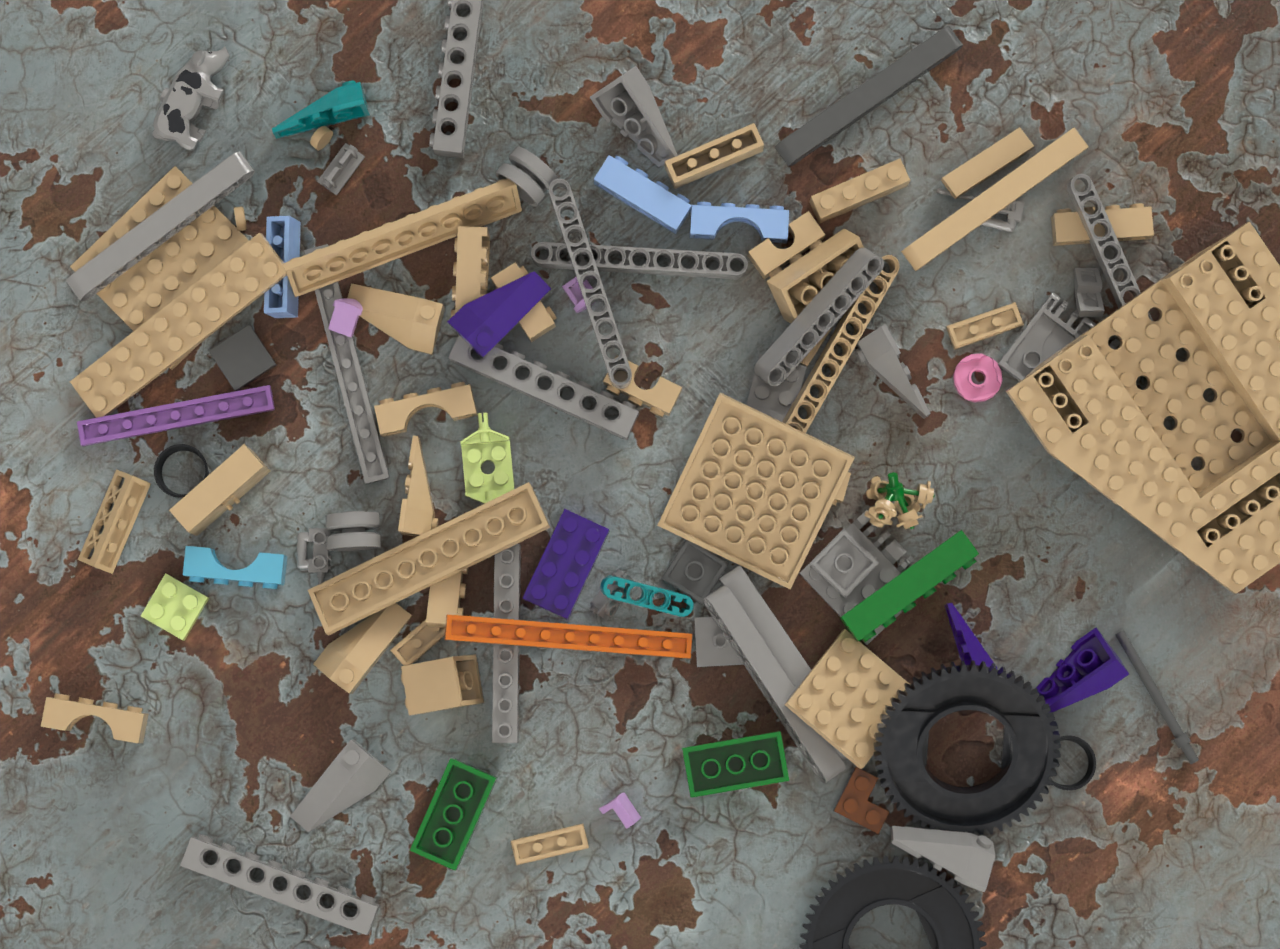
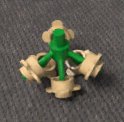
M895 472L888 474L889 482L881 481L878 476L873 477L870 489L866 491V496L868 499L876 500L875 506L870 507L869 511H866L864 514L870 518V523L877 527H883L885 524L892 525L893 521L891 518L896 517V511H898L899 515L897 518L900 524L896 526H904L905 530L908 528L914 529V526L919 524L917 519L923 517L922 515L918 516L917 512L920 508L925 509L926 504L932 503L935 497L934 489L930 488L931 481H927L926 485L918 484L917 490L903 488V484L898 481V474Z

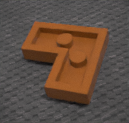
M855 767L834 812L879 834L889 811L868 801L878 778Z

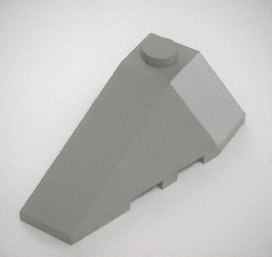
M637 66L590 96L602 117L621 129L620 133L625 138L629 136L637 143L638 149L658 167L663 166L666 160L678 156L650 86Z
M886 324L859 340L856 345L857 349L854 350L858 360L861 363L865 362L866 366L923 419L928 417L931 413L918 387L915 384H910L909 380L912 379L908 366H905L903 362L900 363L899 354L901 352Z
M350 740L290 817L307 832H310L376 791L392 771L358 742Z
M901 826L891 827L892 844L917 858L926 857L934 864L933 867L941 871L942 868H945L956 875L954 878L956 881L985 892L995 859L994 844L989 838L966 832Z

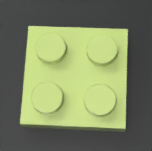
M165 573L141 617L185 641L209 597Z

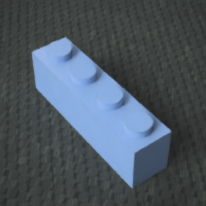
M609 155L596 174L594 185L674 234H677L691 212L692 205L689 204L690 200L679 193L677 195L672 194L668 191L669 187L660 181L654 183L649 180L648 174L638 168L636 170L631 169L627 166L628 162L619 156L613 158Z
M291 216L267 217L266 240L281 260L286 263L293 258L300 257L301 222ZM287 276L264 293V313L271 317H298V297H295Z

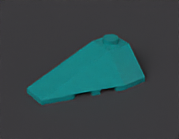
M347 81L343 83L341 87L335 88L273 127L272 132L274 136L278 139L317 129L321 126H329L369 116L361 82Z

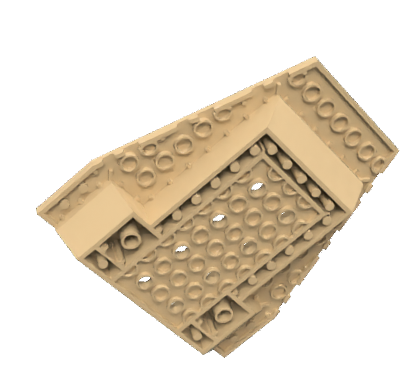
M1247 222L1227 237L1197 253L1124 306L1039 364L1023 380L1006 391L1051 456L1086 480L1088 484L1148 527L1150 531L1182 553L1234 594H1237L1280 563V265L1252 224ZM1151 308L1158 309L1160 313L1157 321H1152L1148 317V312ZM1113 335L1117 336L1120 340V346L1117 349H1112L1108 344L1109 338ZM1179 348H1183L1187 352V358L1184 362H1180L1176 358V351ZM1139 376H1144L1148 381V385L1144 390L1136 386V380ZM1208 388L1212 389L1215 394L1212 402H1207L1203 397L1204 391ZM1168 416L1175 420V426L1172 430H1167L1164 427V419ZM1234 429H1239L1242 433V439L1237 443L1231 439V432ZM1196 456L1201 458L1203 462L1201 469L1198 471L1194 470L1191 466V461Z

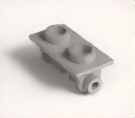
M345 143L317 182L337 196L365 156L359 153L351 144Z
M619 569L616 573L613 571L611 576L633 580ZM613 581V584L607 585L610 594H612L613 590L624 592V588L615 585V581ZM600 590L591 602L590 610L607 621L609 617L616 613L621 601L608 598Z

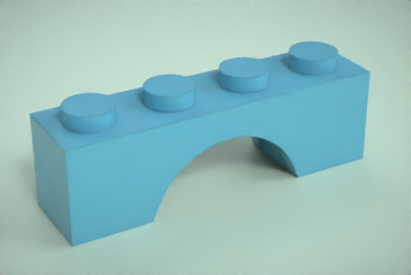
M186 546L183 576L189 577L190 582L204 583V578L214 579L213 584L228 585L229 581H238V586L253 587V583L263 584L262 588L277 589L278 585L285 584L287 556L259 552L257 558L248 567L240 570H230L219 562L214 549Z

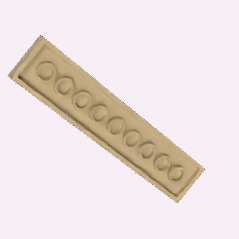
M502 179L492 185L478 188L471 193L454 197L439 205L430 206L426 210L409 214L397 221L385 223L381 227L370 231H364L352 238L340 240L336 244L323 249H316L307 255L293 258L283 263L295 297L301 296L456 237L458 226L482 227L522 211L517 185L509 179Z
M258 233L72 379L70 383L96 418L108 416L286 277L287 274L283 266L284 262L264 235Z
M528 482L309 589L308 592L324 631L329 636L551 527L532 485Z

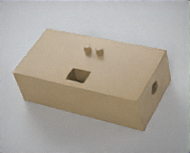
M243 444L169 511L189 533L198 536L226 510H232L234 503H240L239 499L271 471L252 449Z

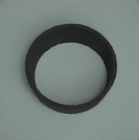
M176 444L163 450L157 457L154 465V478L164 493L182 498L187 494H177L171 491L163 481L162 468L166 459L178 451L195 453L202 459L205 465L204 479L208 476V467L204 456L195 447L186 444Z
M1061 736L1057 740L1073 741L1084 749L1088 757V769L1085 776L1075 784L1061 785L1053 781V785L1062 790H1077L1088 784L1096 770V757L1090 745L1083 739L1076 736Z

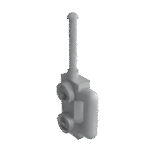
M940 187L936 190L938 195L952 196L948 190L941 189ZM963 194L958 198L972 201L976 197ZM1015 200L998 212L1006 215L1007 221L990 218L982 226L1008 232L1014 231L1016 222L1020 223L1025 202Z
M309 528V532H300L297 535V567L308 569L309 573H317L318 585L323 583L325 573H329V570H331V565H329L331 556H329L326 537L331 535V531L327 528ZM307 542H314L312 559H307Z

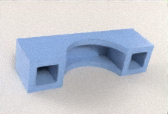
M697 202V205H692L690 238L714 240L719 230L725 225L732 222H743L757 230L762 242L769 238L772 243L787 244L789 210H784L783 206H770L769 209H761L759 205L747 204L745 208L735 207L736 205L733 203L711 206L710 202Z

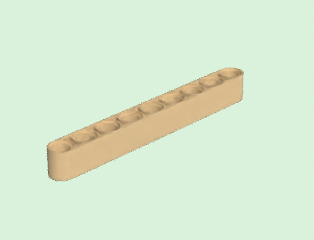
M1075 127L901 252L915 271L919 270L1081 154L1089 146Z
M892 255L881 257L884 262L889 264L890 271L885 273L882 270L873 280L878 286L877 294L871 292L869 285L844 313L783 419V423L804 433L807 432L897 275L900 266L896 257ZM859 303H863L865 305V315L861 314L858 311ZM847 323L853 325L855 331L853 335L847 333ZM835 344L842 347L843 353L841 356L835 354ZM823 365H827L830 368L831 374L829 377L823 375ZM812 385L816 386L819 390L817 398L812 397L810 394V387ZM800 406L804 407L807 411L805 419L800 418L798 415V408Z

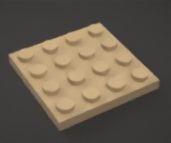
M844 629L784 705L859 769H862L876 751L874 750V742H878L875 740V733L879 732L877 724L883 723L880 718L881 714L888 715L885 712V706H892L890 699L892 697L897 699V691H904V684L908 682L860 641L857 642L852 634Z

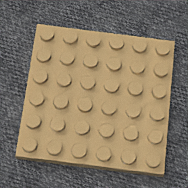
M174 166L70 267L76 272L193 183ZM212 206L96 294L135 331L249 240L240 231H237V228L215 206ZM192 349L189 353H187L185 356H183L180 360H178L169 368L173 370L194 349Z
M720 393L657 526L791 589L855 457Z

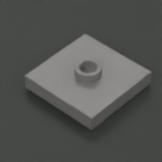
M843 528L809 564L841 596L846 598L879 562Z
M713 617L694 618L697 667L744 665Z

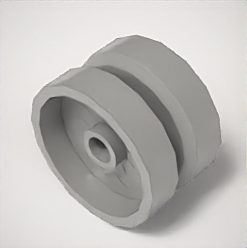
M516 146L509 155L511 164L503 163L495 175L498 180L509 179L517 185L519 198L537 207L545 197L542 189L549 190L551 182L558 179V177L547 164L533 153L520 146Z
M345 511L325 515L327 529L330 531H342V533L331 534L326 537L328 551H363L381 548V535L376 532H365V530L376 529L380 526V513Z

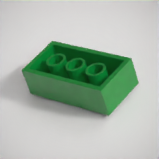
M781 731L682 748L691 798L789 781Z
M450 758L410 851L456 871L498 777L457 759Z

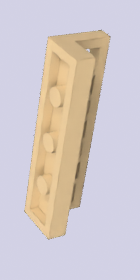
M116 469L79 555V561L113 574L151 483ZM122 478H125L122 487L119 489ZM114 502V506L112 510L109 512V508L111 504ZM104 525L102 533L99 534L101 527ZM94 548L91 559H88L91 550Z

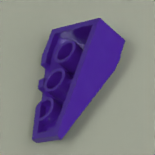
M533 271L465 304L447 323L481 357H484L551 288Z
M953 603L944 605L961 661H964L965 665H970L971 661L974 660L975 664L979 666L984 661L986 667H990L994 662Z
M1097 627L1077 640L1071 647L1072 652L1064 661L1060 659L1056 664L1058 668L1050 677L1044 678L1036 687L1039 691V696H1044L1045 704H1049L1050 712H1055L1107 690L1129 675L1122 661Z

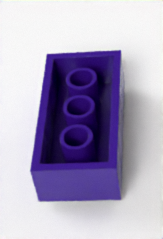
M564 509L523 599L569 620L610 530Z

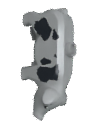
M225 46L219 51L198 50L195 52L187 64L177 73L170 88L163 90L160 96L162 104L153 123L154 138L164 141H177L181 147L188 150H194L198 142L202 141L206 130L195 127L191 122L200 114L202 106L217 110L222 101L221 96L224 89L217 88L211 80L214 75L222 70L230 57Z

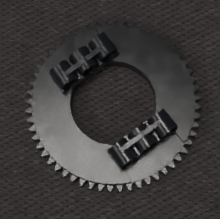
M974 660L971 661L970 665H965L964 661H961L960 665L957 666L954 662H951L950 667L940 664L939 670H935L932 667L929 674H926L924 671L921 672L922 677L920 679L913 677L911 685L905 683V690L897 691L898 698L892 697L890 699L892 706H885V712L888 715L881 714L880 718L883 723L877 724L879 732L875 733V740L878 742H874V750H877L874 752V759L877 760L875 761V767L879 769L877 776L882 778L880 780L881 787H886L884 789L885 795H891L890 802L892 804L896 803L897 810H903L905 818L911 815L912 823L920 820L921 828L929 824V829L935 830L938 827V830L968 832L972 834L977 831L979 835H983L985 829L992 835L994 827H997L1001 832L1003 831V823L1012 827L1011 819L1021 822L1020 813L1029 816L1027 808L1035 810L1037 807L1034 801L1042 802L1043 798L1040 793L1048 794L1049 790L1046 785L1054 784L1051 777L1057 776L1055 767H1059L1060 764L1056 758L1061 757L1058 750L1061 748V744L1057 740L1060 738L1059 731H1056L1058 725L1054 721L1053 712H1050L1049 704H1045L1044 696H1039L1038 689H1032L1031 682L1029 681L1024 684V679L1021 675L1015 678V672L1012 670L1007 674L1003 666L997 670L994 663L990 667H986L985 662L982 661L979 666L975 664ZM962 710H976L987 713L1004 725L1001 771L992 779L969 787L947 784L935 777L927 768L929 730L941 718Z
M894 855L892 862H889L887 856H883L882 863L879 862L877 857H873L871 865L864 859L863 867L854 863V871H850L847 867L844 868V877L837 873L838 881L836 883L829 879L830 888L822 887L823 897L815 895L818 904H810L809 906L814 911L813 914H805L810 923L802 924V927L808 931L807 933L800 934V937L805 939L806 942L799 944V947L801 949H850L848 944L849 938L860 918L874 908L891 904L902 905L916 910L932 949H980L986 946L987 942L979 940L980 937L986 935L984 931L977 930V928L983 925V922L974 921L979 912L970 911L975 904L974 902L965 903L969 896L967 893L959 895L962 889L961 885L952 887L955 880L950 878L945 881L947 873L944 871L937 875V869L934 867L927 871V862H924L919 867L918 859L914 858L912 863L909 864L908 857L904 856L900 863L898 856Z

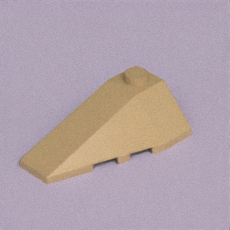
M351 283L347 298L355 299L362 305L363 310L359 317L371 323L388 336H391L408 349L433 355L445 312V307L442 303Z
M413 436L408 469L411 471L405 481V494L408 495L407 499H402L398 531L402 535L419 536L438 527V518H435L421 441L418 436Z
M397 603L372 614L328 644L313 665L346 692L353 694L412 615Z

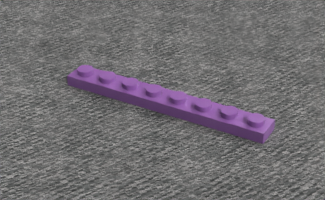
M267 385L77 421L81 446H88L273 411L275 407L271 386Z

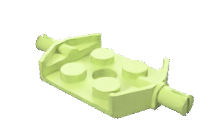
M478 413V430L460 441L462 449L465 496L485 504L514 490L510 438L490 429L488 413H483L484 422L482 413ZM485 461H491L495 464L493 473L484 474L482 472L481 466Z

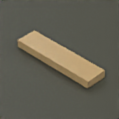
M1019 127L942 177L941 181L954 199H957L1031 151L1034 145Z

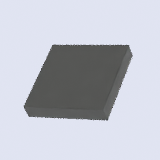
M250 324L209 350L211 356L235 391H239L277 365Z
M685 540L661 580L703 605V599L711 593L729 563L707 549Z

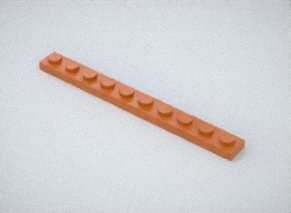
M446 615L444 640L691 658L692 634Z

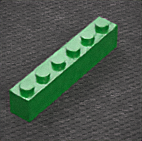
M960 530L842 615L840 619L857 642L861 639L866 642L876 635L874 630L880 625L886 628L897 619L894 615L902 610L904 613H907L917 605L914 601L920 596L926 599L937 590L934 586L942 581L944 584H947L956 577L954 573L961 567L966 570L977 561L974 557L979 555V553L964 532Z

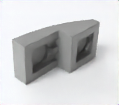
M1075 268L1074 287L1078 317H1103L1102 281L1099 268Z

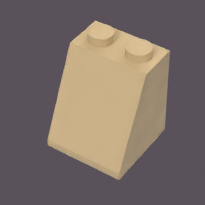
M476 654L452 656L401 666V681L405 688V705L409 716L484 703Z

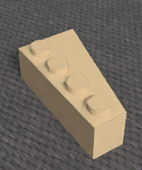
M458 226V234L454 244L457 262H454L453 276H456V286L452 287V300L456 302L455 310H451V317L465 304L488 294L490 234L487 227Z
M842 229L767 280L785 321L791 324L855 251L864 248L859 236L846 229Z

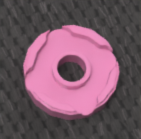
M971 354L963 358L956 366L953 374L954 387L965 400L974 403L985 402L993 398L999 391L1002 384V371L998 363L987 355ZM973 372H981L983 374L984 382L978 385L972 382L971 375Z

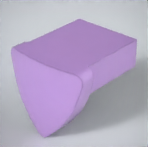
M575 277L563 285L562 288L575 305L574 310L576 313L585 310L586 306L577 278ZM585 280L584 287L593 289L590 283Z
M343 298L334 300L333 306L335 308L328 329L352 337L359 315L362 314V305L355 299Z
M625 792L599 808L602 814L613 808L626 829L641 819V816Z

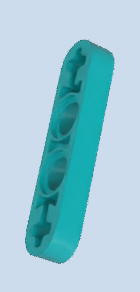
M610 575L605 577L600 586L601 592L610 599L680 617L688 616L694 606L693 600L685 594ZM613 581H615V585L624 588V592L613 590L612 594H610L607 585L613 584ZM635 586L640 587L642 591L641 597L637 600H632L629 595L630 590ZM658 592L663 593L665 597L663 604L655 606L652 601L653 596ZM683 599L687 606L679 611L677 606L670 603L671 600L682 602Z

